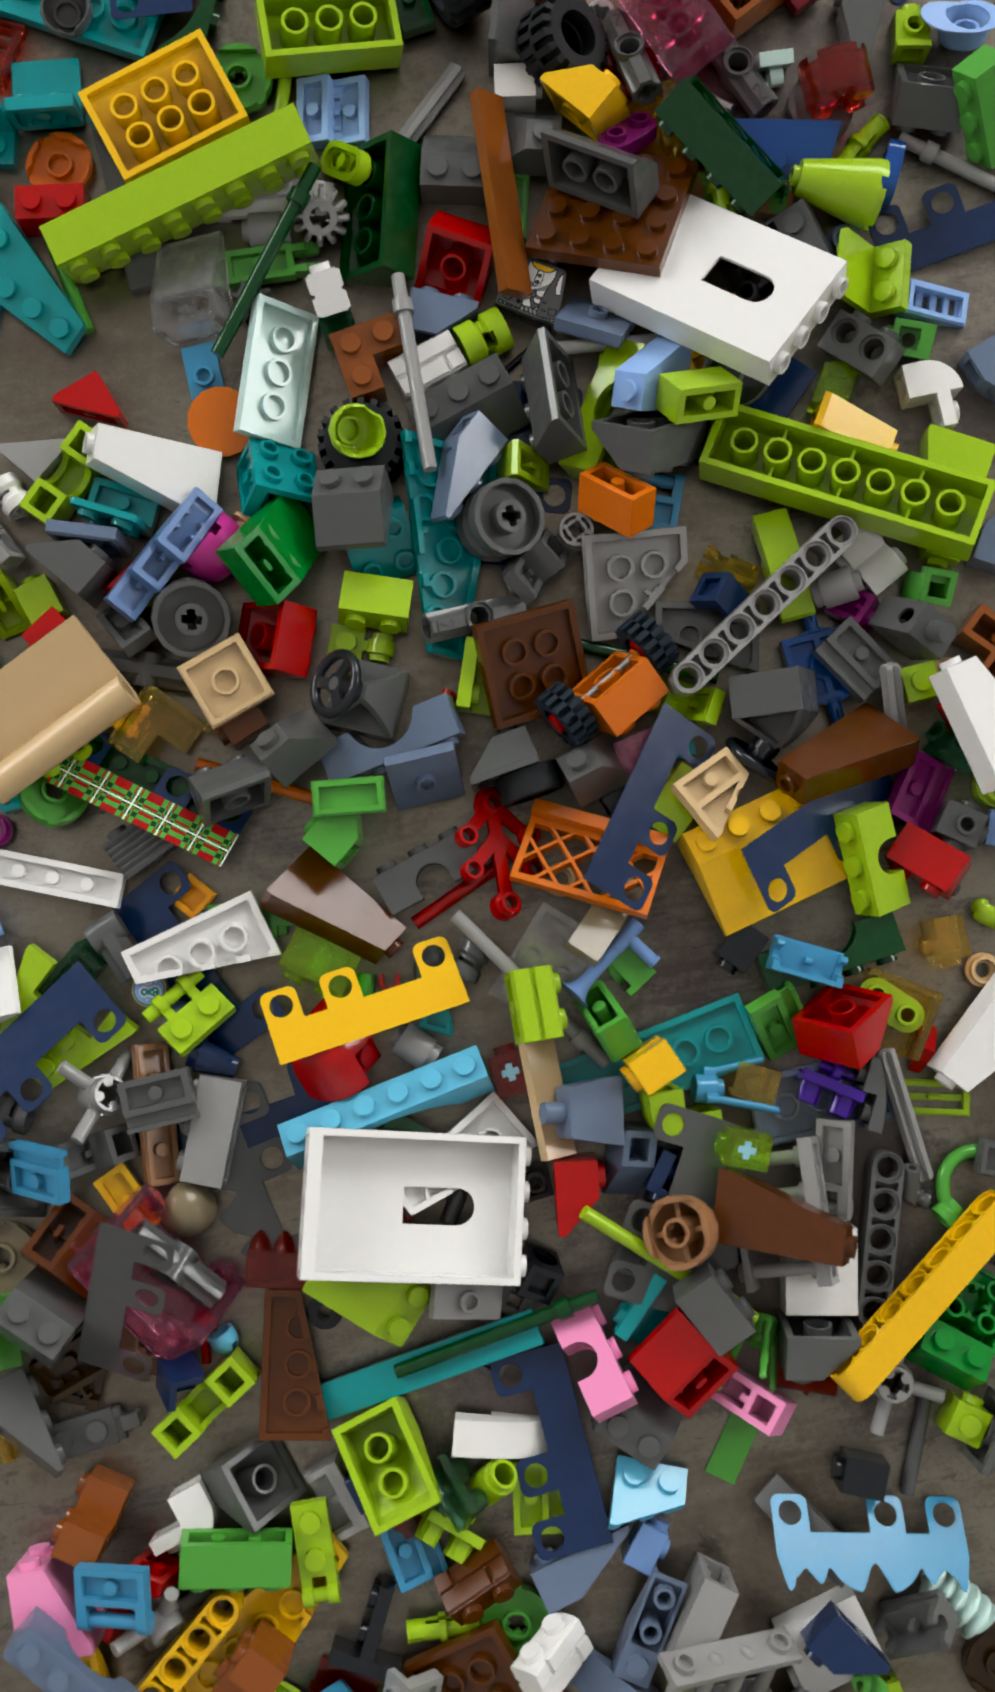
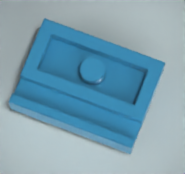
M22 1139L8 1143V1147L13 1149L14 1157L9 1158L13 1194L57 1206L71 1202L68 1166L64 1165L63 1157L68 1156L67 1150Z
M419 1514L379 1535L397 1588L401 1594L433 1579L435 1575L448 1569L439 1541L435 1548L414 1537L422 1518Z

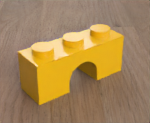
M657 1035L652 1036L643 1042L641 1047L628 1056L623 1057L621 1060L625 1066L619 1069L636 1092L643 1090L648 1096L686 1071L666 1039L660 1038Z

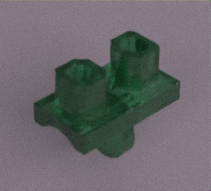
M940 721L934 722L925 733L928 744L922 749L924 753L951 767L956 773L972 777L974 774L952 727Z
M447 1453L436 1458V1465L432 1468L442 1502L427 1509V1511L439 1509L443 1518L449 1516L456 1531L459 1533L466 1530L474 1517L483 1512L488 1504V1498L482 1489L475 1488L468 1491L463 1482H466L471 1475L470 1467L465 1458L461 1457L450 1460Z

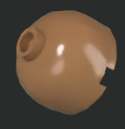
M673 1194L655 1201L651 1206L653 1208L643 1222V1240L649 1254L654 1259L658 1258L661 1263L667 1265L664 1266L665 1268L674 1271H685L703 1264L712 1255L719 1240L718 1222L713 1211L703 1200L692 1195Z

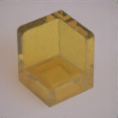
M741 1061L738 1064L733 1087L729 1086L727 1093L748 1101L774 1106L782 1072Z

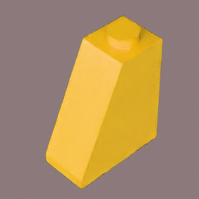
M825 391L809 422V425L892 450L897 451L899 444L894 443L898 430L829 391Z

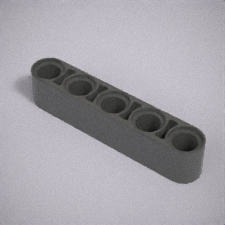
M885 1148L871 1150L866 1156L858 1225V1316H855L863 1325L872 1317L863 1316L864 1306L871 1301H876L878 1310L893 1293L905 1166L899 1155ZM884 1157H890L892 1161L890 1171L886 1174H879L877 1169L878 1162ZM880 1193H887L888 1203L886 1207L876 1210L874 1207L875 1197ZM877 1229H883L885 1237L882 1243L871 1245V1234ZM874 1265H880L881 1274L879 1278L874 1281H868L866 1275L868 1269Z

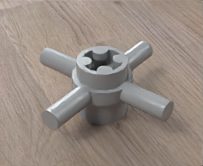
M124 1047L109 1074H99L91 1078L66 1060L62 1061L58 1066L56 1072L79 1087L77 1102L79 1107L85 1112L70 1137L76 1144H84L99 1117H107L118 1113L124 1118L116 1084L123 1082L122 1078L132 1063L131 1048ZM99 1088L106 1092L107 1099L104 1100L105 1095L102 1091H98Z
M905 1356L886 1377L887 1379H892L895 1372L899 1373L895 1380L896 1384L890 1388L885 1384H880L874 1391L878 1401L869 1431L879 1436L884 1435L892 1404L904 1402L911 1394L942 1404L946 1396L945 1389L914 1380L911 1370L904 1363Z
M168 1587L159 1599H151L152 1611L155 1613V1626L152 1634L138 1635L136 1630H130L110 1643L113 1655L119 1657L144 1639V1646L149 1651L168 1643L186 1626L187 1622L182 1614L206 1599L210 1595V1590L208 1589L201 1593L189 1591L178 1599V1590L175 1587Z

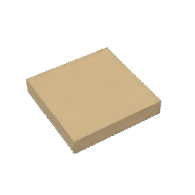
M239 632L177 667L213 730L275 696L274 691Z

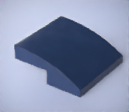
M791 357L786 371L782 375L778 374L762 396L748 405V407L787 418L818 372Z

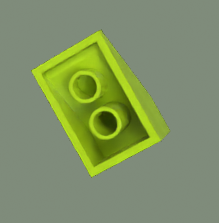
M307 1280L302 1291L372 1335L402 1348L429 1303L431 1284Z
M394 1396L331 1430L375 1536L442 1502L421 1431L406 1397Z

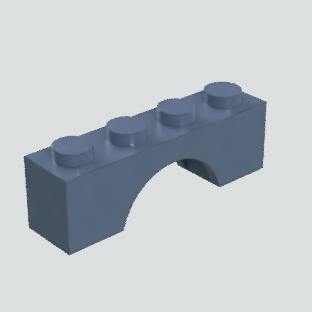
M443 693L412 706L410 726L405 735L395 744L384 748H373L367 745L358 735L346 733L336 737L340 743L325 754L321 760L329 780L365 777L372 773H375V776L387 774L383 757L453 741L454 746L460 744L458 738L467 734L453 697Z
M38 1606L30 1612L11 1634L2 1655L6 1661L44 1692H141L123 1676L114 1679L106 1678L85 1665L70 1646L65 1628Z

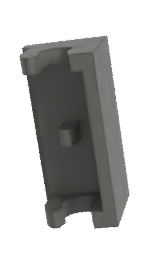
M939 1589L879 1602L878 1608L880 1611L874 1625V1635L879 1637L885 1633L884 1630L887 1631L888 1641L885 1643L884 1653L889 1660L951 1648L960 1617Z

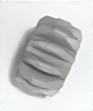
M324 184L318 185L317 196L314 195L312 189L310 190L311 198L305 210H300L296 219L303 220L294 226L296 232H300L305 228L308 230L303 239L306 243L311 240L312 235H316L318 247L323 246V236L325 235L332 245L335 244L337 239L333 230L341 235H345L346 228L339 222L350 220V214L338 212L347 206L346 199H341L334 203L333 200L337 196L338 190L333 188L328 197L324 196ZM319 207L321 212L326 210L329 212L330 215L326 217L327 223L323 224L320 219L315 221L312 219V216L315 214L314 208Z

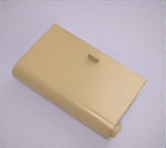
M75 615L69 617L0 669V804H5L141 704L134 689Z

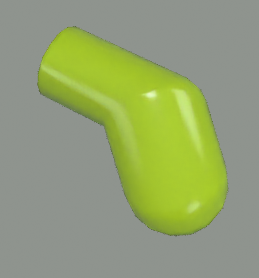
M985 898L974 900L970 906L971 911L974 913V919L990 929H995V906L989 904V901Z

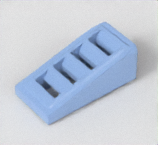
M910 278L908 311L892 314V317L962 329L966 324L970 293ZM923 297H926L925 309L922 308ZM937 299H940L939 312H935ZM950 301H954L952 316L948 315Z

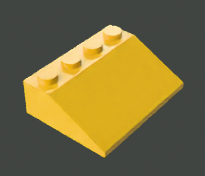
M200 28L77 92L126 184L251 123L246 110Z
M780 789L732 810L723 827L724 830L721 836L715 842H712L703 829L698 826L683 833L677 844L725 937L847 880L843 861L838 859L826 834L784 865L796 891L794 899L776 912L768 909L741 849L805 805H801L789 795L784 794ZM780 878L774 879L768 888L769 896L773 901H782L787 894L786 883Z

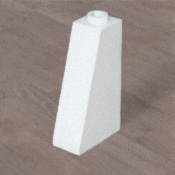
M97 423L90 432L85 433L82 453L87 454L86 466L174 512L196 486L217 503L223 452L102 423Z
M960 655L939 664L942 671L930 676L929 679L982 794H987L995 791V678L977 656L962 661Z
M995 973L927 1063V1066L937 1073L934 1079L951 1091L954 1087L969 1092L995 1072Z

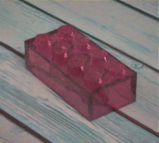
M618 0L677 85L684 77L696 75L735 41V38L709 0Z

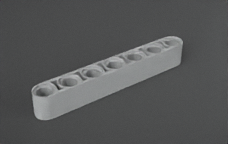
M840 515L820 527L671 669L666 680L670 692L678 697H686L700 690L854 543L858 535L855 521L849 516ZM832 527L841 530L843 542H837L833 539L831 535ZM806 551H812L817 555L819 561L817 567L807 562ZM781 575H788L792 579L794 585L792 591L782 587L780 582ZM756 599H763L767 603L769 609L767 615L757 612L755 608ZM732 622L738 623L742 627V639H735L730 634L729 627ZM709 646L717 651L718 661L716 664H711L704 658L705 647ZM682 670L690 673L693 678V684L689 689L682 687L678 682V674Z

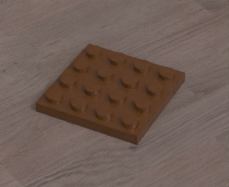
M639 152L634 153V155L657 162L659 191L639 219L549 187L525 245L527 257L660 277L699 171L698 161L693 163L690 159Z

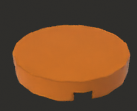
M57 131L50 133L49 137L43 140L39 138L33 143L27 153L25 164L26 172L32 185L84 183L86 189H89L94 181L96 167L93 155L82 139L71 133Z
M215 386L202 391L192 401L187 413L188 430L192 440L199 447L223 452V457H230L244 450L249 437L233 432L238 391L230 387Z

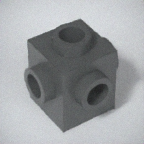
M948 799L942 802L930 834L956 849L966 852L975 849L976 846L980 847L985 841L989 831V827L985 826L989 816L979 812L981 808L972 802L960 800V803Z

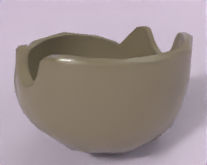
M186 1182L177 1183L170 1189L160 1205L159 1213L163 1226L173 1236L183 1239L200 1235L212 1224L216 1217V1195L207 1186Z

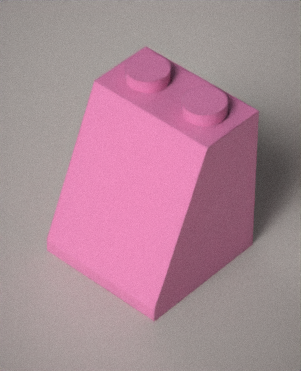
M41 1542L30 1546L6 1576L14 1631L30 1612L38 1606L65 1628L68 1642L78 1657L93 1655L105 1635L106 1628L94 1627L91 1631L77 1629L74 1566L51 1557L54 1546H50V1542ZM95 1607L96 1611H105L103 1607Z

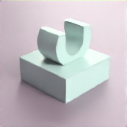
M793 48L759 52L754 57V66L759 72H765V81L770 88H777L784 84L783 69L789 68L794 63Z

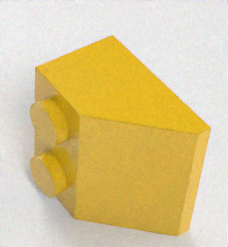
M593 64L545 72L539 78L555 110L594 141L599 142V136L603 132L631 115L626 105L628 99L619 89L621 82L608 69L602 72Z

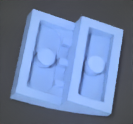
M328 73L296 79V109L314 149H325L332 140H339L355 147L370 140L369 80L365 74L333 80Z

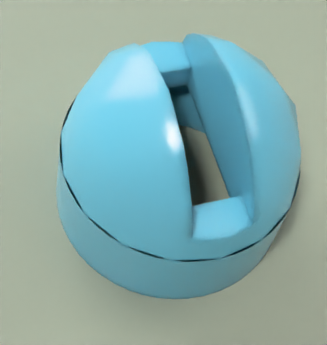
M228 1322L219 1326L217 1331L210 1333L207 1341L216 1353L228 1355L238 1346L239 1337L233 1325Z

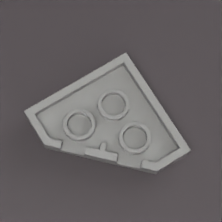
M679 525L645 529L631 538L622 536L618 532L581 535L588 640L595 642L617 639L618 635L615 631L638 610H641L643 613L645 610L648 611L666 589L664 587L688 562L686 526Z

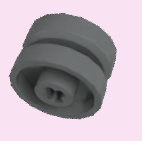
M502 477L468 494L461 502L464 505L463 509L456 516V531L461 544L472 556L484 562H501L531 550L540 540L545 527V511L539 496L528 484L517 478Z
M190 576L172 579L165 584L160 592L156 593L152 600L150 617L154 633L163 647L177 656L194 658L224 641L228 635L231 622L228 604L220 592L205 580ZM188 609L193 610L196 614V618L192 622H186L183 619V615H187L186 610Z

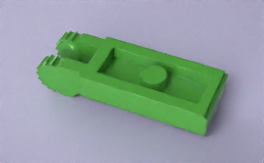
M291 241L283 242L261 285L294 281L297 278L304 279L307 274H310L308 267L318 263L295 264L294 257L299 259L315 257L320 254V247L317 246L316 242L312 241L291 244ZM265 245L223 252L227 284L230 290L240 288L241 280L245 283L247 282Z

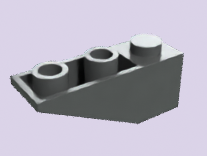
M20 1368L0 1377V1435L54 1478L60 1477L64 1470L62 1464L66 1463V1457L59 1442L53 1444L48 1432L53 1429L52 1422L45 1408L39 1410L35 1400L39 1392L33 1376L26 1377L23 1368Z

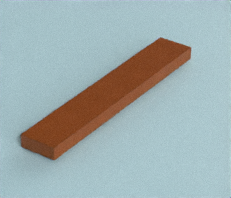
M477 87L469 93L498 291L501 294L525 299L532 295L503 96Z

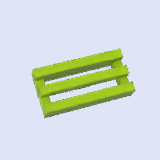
M904 1078L906 1087H944L935 1079ZM962 1090V1094L908 1092L910 1100L962 1101V1108L913 1106L914 1113L917 1115L970 1116V1091Z

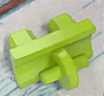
M465 1495L458 1496L455 1501L447 1497L444 1498L441 1508L448 1511L447 1517L432 1508L419 1514L422 1518L414 1537L435 1548L443 1530H446L452 1535L442 1553L461 1565L470 1555L473 1547L481 1551L486 1541L460 1525L463 1521L472 1525L476 1519V1515L469 1511L471 1503L470 1499Z

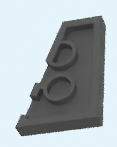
M655 601L654 604L656 623L658 625L661 624L665 628L663 631L666 634L669 633L672 637L671 641L676 646L689 651L696 647L725 619L718 609L696 610L690 602ZM755 603V608L760 613V603ZM730 624L729 631L732 637L739 640L742 639V627L739 624ZM760 633L727 664L751 673L759 672ZM705 647L704 656L718 661L717 651L712 647Z

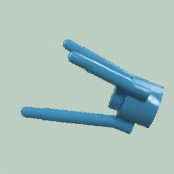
M763 1057L746 1059L716 1067L703 1066L702 1074H693L690 1094L693 1103H719L776 1114L780 1112L778 1106L724 1096L723 1079H717L716 1076L717 1074L762 1064L765 1061Z

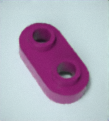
M634 112L626 119L603 132L599 136V142L634 154L656 140L657 120L647 112Z

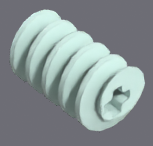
M921 1569L919 1575L921 1584L918 1592L921 1593L935 1589L941 1591L960 1617L957 1628L962 1627L960 1633L963 1638L970 1639L993 1625L995 1622V1605L991 1603L987 1595L981 1593L977 1585L970 1583L969 1580L968 1591L965 1593L961 1589L957 1578L951 1576L946 1570H944L936 1585H932L923 1569Z

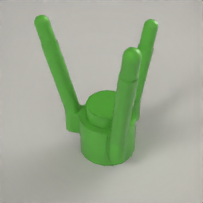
M758 1312L759 1318L754 1324L756 1332L747 1339H749L751 1347L761 1350L759 1377L765 1379L768 1368L769 1389L775 1391L777 1377L776 1347L778 1341L776 1331L778 1320L770 1314ZM745 1340L731 1350L735 1361Z

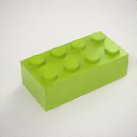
M254 0V16L265 79L400 67L403 40L395 0Z

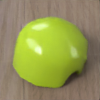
M359 403L340 406L331 416L328 428L333 447L344 456L354 459L374 456L383 447L387 434L382 416L369 409L366 405Z

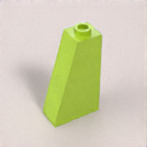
M930 423L920 438L919 458L987 478L995 453V444ZM918 547V560L926 562L928 567L951 570L960 563V559Z

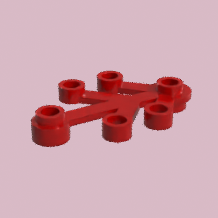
M484 787L475 795L473 803L475 813L465 825L455 832L454 840L461 848L471 847L478 841V830L485 822L487 824L488 837L472 858L460 866V875L467 882L476 881L484 874V865L492 856L498 894L490 901V911L497 920L508 921L517 916L521 910V899L512 890L507 860L508 857L513 863L515 862L519 847L503 834L502 824L517 836V841L520 845L528 824L524 825L507 808L502 807L496 788ZM489 800L493 802L495 807L490 805ZM538 828L535 829L533 835V840L535 841V843H537L541 837ZM463 832L470 836V841L463 837ZM537 857L523 863L521 868L523 873L532 876L536 875V873L532 871L531 864L537 868V874L544 871ZM468 865L475 869V875L469 872ZM505 900H508V901H509V903L511 904V907H512V908H509V907L506 905Z

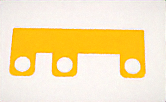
M438 936L419 942L413 947V955L422 978L363 997L355 971L352 968L343 967L323 974L320 977L319 984L328 1009L308 1016H304L297 992L293 987L286 986L263 994L260 1004L280 1065L470 1002L448 941L444 937ZM430 945L441 947L445 953L443 963L436 967L425 964L422 959V952L426 947ZM336 976H345L352 984L351 992L343 998H337L329 991V983ZM278 995L289 997L293 1003L291 1013L285 1017L274 1016L269 1008L271 1000Z

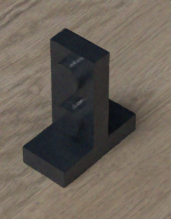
M383 1573L380 1585H372L366 1606L372 1608L369 1621L362 1619L357 1640L354 1641L335 1635L328 1665L385 1682L388 1669L395 1667L401 1673L403 1656L378 1648L395 1590L396 1582L392 1575Z

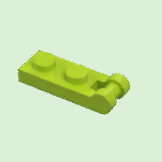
M327 1496L292 1501L290 1512L304 1609L314 1608L317 1603L329 1601L330 1605L341 1603V1585ZM326 1576L327 1585L315 1587L314 1578Z

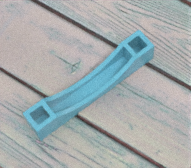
M474 1045L360 1091L346 1099L333 1102L277 1125L286 1157L299 1170L304 1168L306 1127L372 1130L412 1113L446 1105L463 1104L495 1091L485 1061L477 1045Z

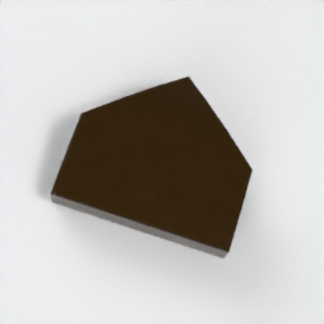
M82 1330L76 1333L51 1369L35 1358L30 1361L29 1369L47 1395L52 1396L51 1403L57 1404L62 1401L83 1405L85 1410L96 1412L106 1369L77 1360Z

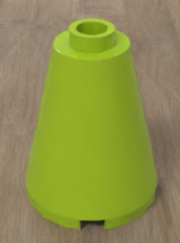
M802 158L799 165L794 164L792 166L788 186L793 187L792 195L800 199L803 198L809 204L861 231L868 232V226L873 227L885 198L887 189L882 188V176L889 178L890 162L888 159Z

